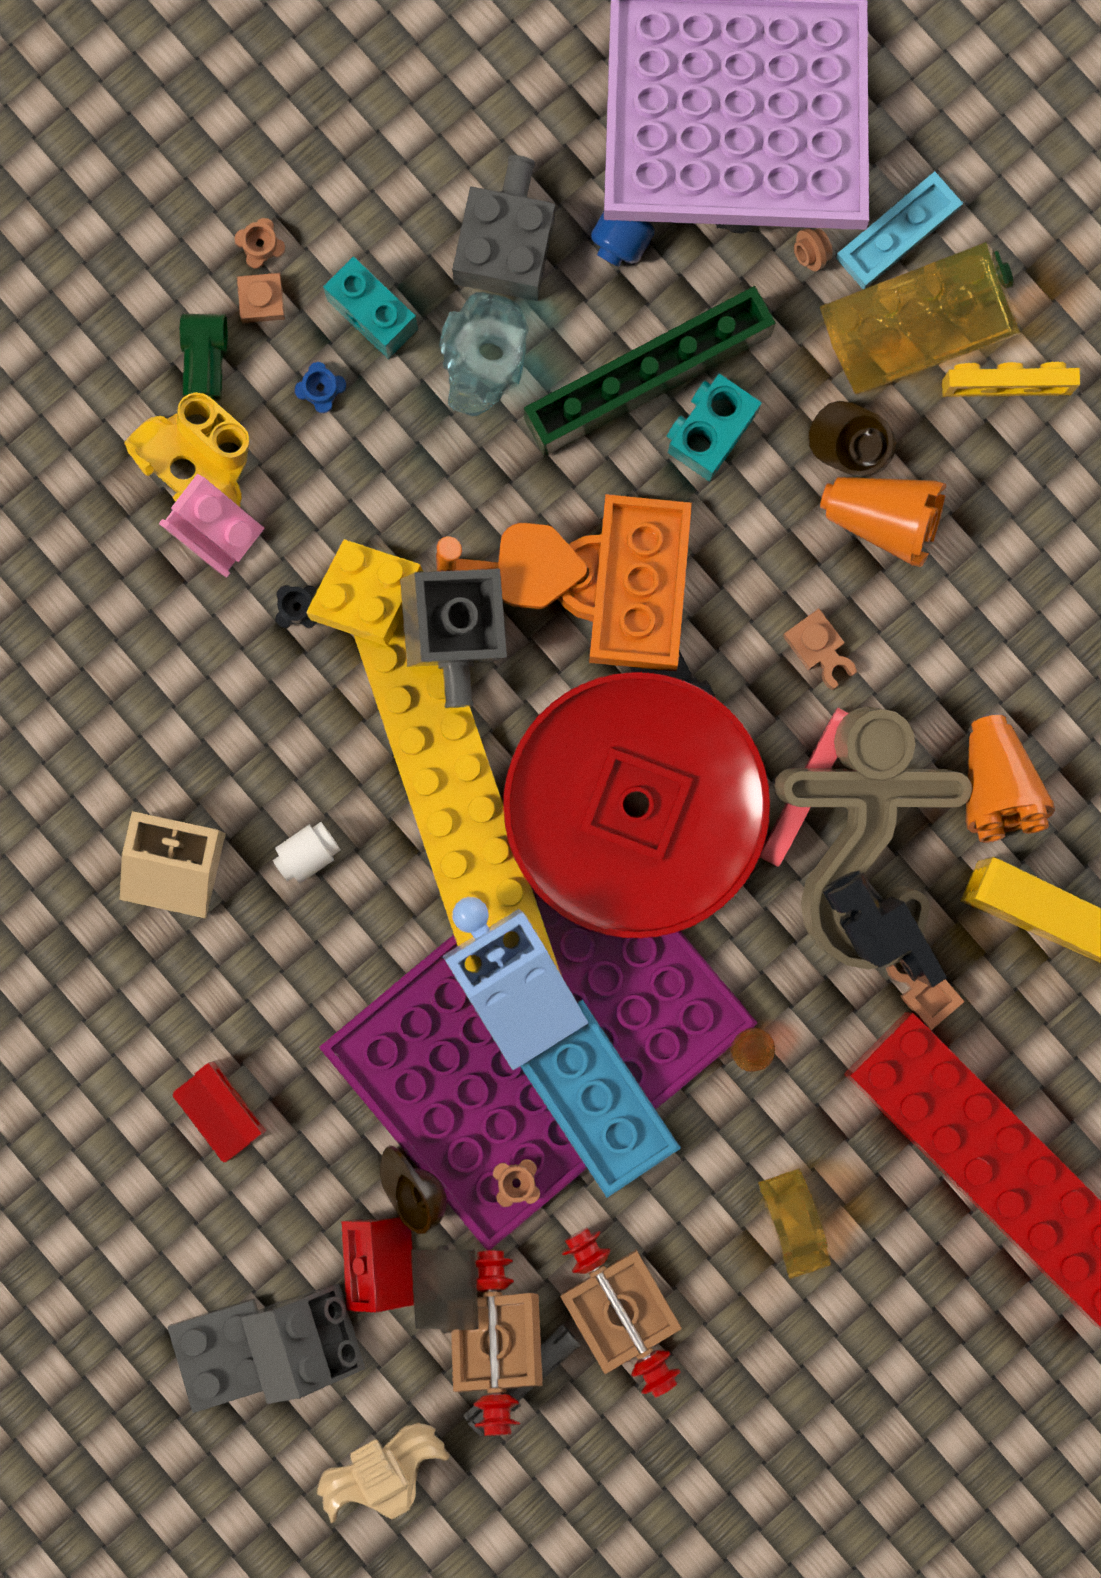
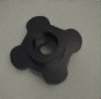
M288 585L280 587L276 593L279 610L275 617L277 624L282 628H288L292 624L303 625L305 628L314 627L318 622L310 620L306 611L317 589L311 585L306 586L304 589ZM296 603L301 604V609L298 611L294 610Z

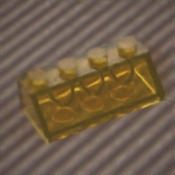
M987 242L820 306L832 347L856 395L1021 334L995 252Z

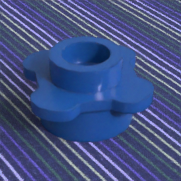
M315 362L309 366V371L304 375L302 382L296 384L295 394L298 399H306L314 404L317 412L327 413L332 409V401L335 397L345 391L346 382L342 376H334L330 370L326 369L323 363ZM323 384L324 390L318 391L316 389L317 385Z

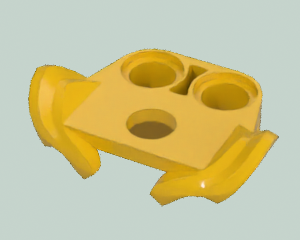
M197 392L186 395L178 404L177 414L169 418L164 416L151 417L144 421L125 440L126 449L140 470L146 476L154 472L176 492L172 497L175 502L194 477L199 474L240 507L242 496L237 480L247 463L249 435L237 420L209 396ZM193 414H199L204 416L207 421L197 425L190 423L186 418ZM230 442L236 444L240 449L234 453H226L220 450L218 446L222 443ZM177 459H188L194 464L196 471L189 479H178L171 473L170 467L172 463Z

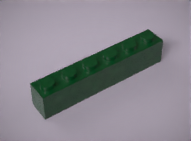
M753 286L525 406L524 421L545 457L770 338L776 322L756 286Z

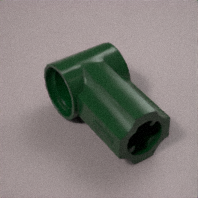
M181 314L180 347L184 353V397L197 392L205 394L213 400L222 398L223 353L227 352L228 346L226 314Z

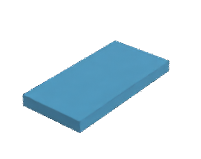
M581 1000L577 1004L587 1019L588 1024L520 1067L608 1198L681 1148L584 1001Z

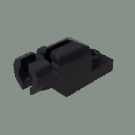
M859 870L836 879L823 889V893L832 909L838 913H846V915L840 917L839 923L859 957L880 968L904 955L900 958V962L913 981L918 979L933 988L947 979L905 902L892 896L884 900L868 882L864 873H860Z

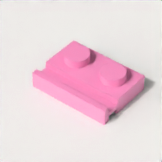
M199 474L194 477L171 507L173 511L167 519H162L159 523L160 526L226 578L230 574L228 570L234 562L241 560L265 529Z

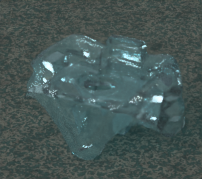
M476 292L470 295L460 312L453 311L449 313L442 329L439 347L441 348V353L444 354L443 368L447 369L449 373L450 390L448 404L453 410L470 416H478L497 403L503 395H507L512 388L519 385L524 367L526 338L529 328L524 314L516 302L504 296ZM484 344H495L502 349L504 355L498 360H487L480 354L479 348Z

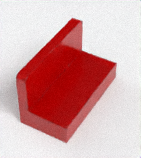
M212 1061L196 1071L195 1075L177 1088L172 1095L222 1162H227L264 1134L266 1129L217 1064Z
M400 1217L380 1220L352 1219L341 1221L346 1310L377 1313L413 1306L415 1304L412 1236L411 1230L401 1221Z

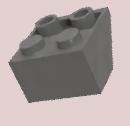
M340 1283L274 1303L241 1317L267 1404L300 1399L366 1369L349 1313L346 1310V1303Z

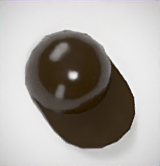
M845 401L829 403L818 412L811 424L809 447L814 456L824 464L844 473L859 477L872 476L885 470L894 458L897 443L888 422L878 414L856 404Z
M391 1145L387 1146L383 1151L380 1164L382 1187L401 1221L411 1231L417 1234H425L436 1227L446 1214L447 1196L444 1186L434 1174L420 1168H413L397 1148Z

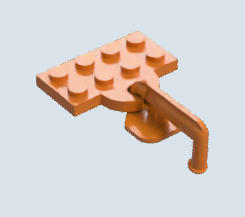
M605 494L602 534L583 536L568 544L549 525L517 523L508 527L501 537L498 562L459 559L462 553L460 542L454 537L446 536L441 538L436 546L437 571L500 569L502 600L514 607L543 609L559 598L563 607L573 615L593 622L589 663L677 671L692 503Z

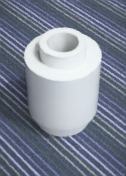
M319 822L314 827L310 824L275 847L279 856L273 862L287 882L295 878L301 884L334 861L332 856L341 851V849L324 824Z

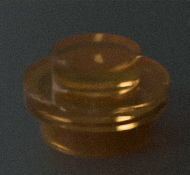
M748 1028L741 1031L734 1038L731 1046V1055L734 1062L741 1069L749 1072L765 1069L772 1062L775 1053V1044L772 1037L760 1028Z

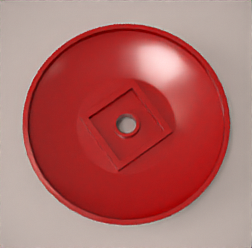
M629 672L599 677L583 683L564 693L538 715L520 740L512 757L504 789L503 812L507 838L514 859L525 879L545 903L573 923L589 930L622 938H649L676 933L692 927L717 912L735 896L750 876L762 852L769 824L770 796L766 771L759 751L745 727L725 705L701 688L683 680L654 673ZM631 792H642L649 800V807L641 816H631L623 808L624 798Z

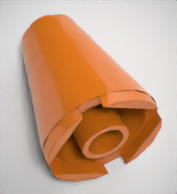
M837 477L834 484L827 483L825 486L820 508L826 509V519L910 565L922 567L929 553L922 552L924 542H934L946 496L940 493L946 488V484L935 480Z

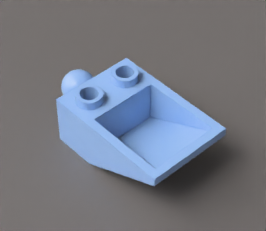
M466 897L457 902L452 913L453 921L461 931L471 933L473 937L443 955V958L512 1070H515L588 1024L583 1012L523 911L517 909L488 927L486 924L488 921V909L483 901L475 897ZM510 931L516 932L519 936V942L513 948H507L503 944L504 935ZM470 955H477L481 959V966L476 971H468L465 968V960Z

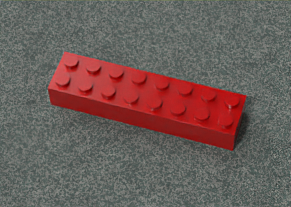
M905 1012L844 1075L1094 1326L1101 1329V1200L914 1013Z

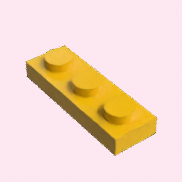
M1018 362L1002 363L997 365V369H980V364L961 363L955 365L954 369H949L942 380L943 397L1072 395L1080 386V368H1067L1064 362H1047L1041 364L1040 368L1023 369V364Z

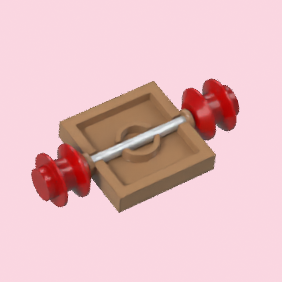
M588 1227L584 1228L565 1240L568 1248L562 1252V1255L574 1256L577 1263L572 1269L573 1273H589L590 1277L560 1294V1297L604 1374L636 1356L638 1361L635 1363L631 1375L632 1377L642 1376L646 1384L641 1393L647 1394L652 1392L654 1397L661 1396L677 1385L675 1377L681 1371L680 1369H669L665 1362L670 1356L669 1351H653L652 1346L680 1331L682 1328L637 1249L605 1267L604 1263L607 1261L611 1249H600L596 1243L597 1238L601 1234L600 1230L591 1234Z
M499 1250L477 1252V1260L469 1261V1265L478 1269V1278L470 1281L469 1285L480 1292H484L483 1298L450 1301L453 1392L487 1390V1394H492L482 1396L474 1403L475 1407L483 1410L484 1419L476 1423L475 1427H484V1436L511 1435V1426L520 1425V1422L511 1418L510 1409L518 1405L519 1401L511 1395L501 1393H506V1389L543 1386L539 1295L525 1293L502 1296V1292H497L506 1290L514 1283L513 1279L505 1276L504 1267L512 1264L513 1260L504 1258V1251Z

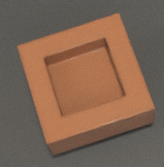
M280 273L237 277L240 319L242 323L285 320L282 277Z

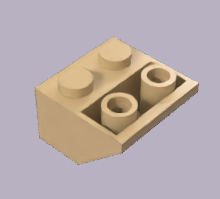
M132 811L122 852L120 900L207 918L226 833L212 828Z

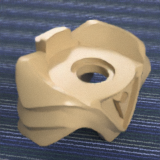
M422 1423L405 1426L383 1448L378 1440H373L350 1454L352 1465L325 1470L318 1484L317 1495L323 1497V1508L328 1513L330 1522L334 1523L336 1521L338 1510L348 1502H358L368 1506L390 1519H394L410 1510L416 1496V1479L420 1463L429 1458H439L446 1461L451 1455L445 1450L444 1442L435 1436L436 1429Z

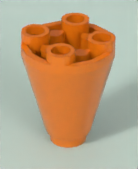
M990 715L975 720L971 724L973 732L969 736L968 779L972 785V793L966 803L967 829L972 833L978 834L979 841L982 843L1001 840L1005 837L1006 832L1022 829L1023 833L1030 834L1047 829L1049 827L1048 818L1055 812L1054 803L1013 726L1007 724L1004 715Z

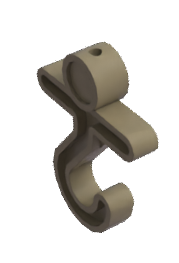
M870 706L853 710L843 718L837 727L834 739L836 755L847 769H786L779 773L774 784L775 793L778 798L790 805L797 807H844L848 811L846 827L806 879L801 899V909L804 927L818 948L844 965L867 970L879 967L858 956L839 923L840 917L846 914L838 913L832 909L823 893V889L848 873L859 870L860 873L863 872L865 875L893 838L895 827L910 807H959L967 803L972 793L971 782L962 773L946 769H906L913 759L915 750V738L912 728L907 720L898 713ZM895 887L889 892L886 899L892 896L905 902L923 934L930 910L927 897L910 887ZM904 955L900 956L899 958H897L896 960L890 962L889 964H887V965H885V966L892 965L893 963H895L896 961H898V960H899L901 957H903Z

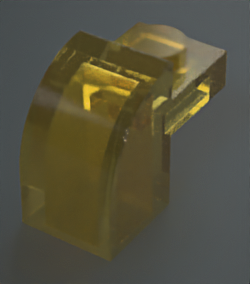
M800 1168L758 1182L765 1210L776 1235L789 1279L830 1266L831 1262L827 1250L826 1236Z

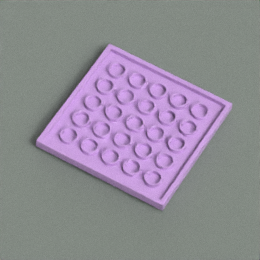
M611 0L604 220L867 230L869 222L867 0Z

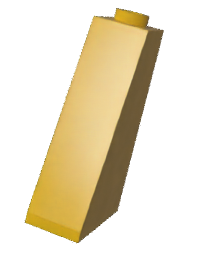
M995 857L977 861L960 900L961 902L1101 963V908Z

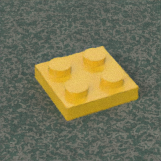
M343 539L306 613L312 621L388 646L403 616L400 579L414 572L424 571L418 563Z

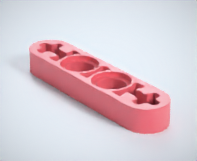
M837 707L805 768H832L837 759L834 744L836 730L843 718L849 714L848 712ZM786 803L763 846L760 858L779 867L811 807H797Z

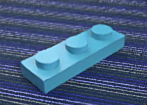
M934 171L870 225L867 230H864L838 252L836 259L864 290L961 208L963 202Z

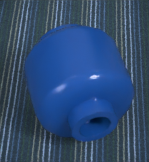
M603 211L591 234L593 242L600 246L596 255L617 267L620 266L623 260L635 264L643 256L654 236L655 228L647 221L604 220Z

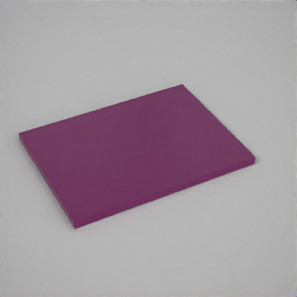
M532 888L563 980L576 1002L584 1001L655 1110L758 1024L681 931L649 938H622L598 933L573 923L556 912ZM453 934L319 1048L416 1166L434 1174L443 1184L449 1206L483 1247L490 1251L587 1167L522 1068L519 1066L515 1070L511 1069L444 960L443 955L458 947ZM525 1159L533 1161L537 1167L534 1180L535 1186L540 1190L539 1199L532 1204L522 1201L513 1202L510 1207L501 1206L496 1199L499 1192L498 1180L493 1176L496 1165L499 1163H506L508 1166L517 1165ZM514 1179L512 1185L514 1187H519L521 1185V1181L519 1179Z

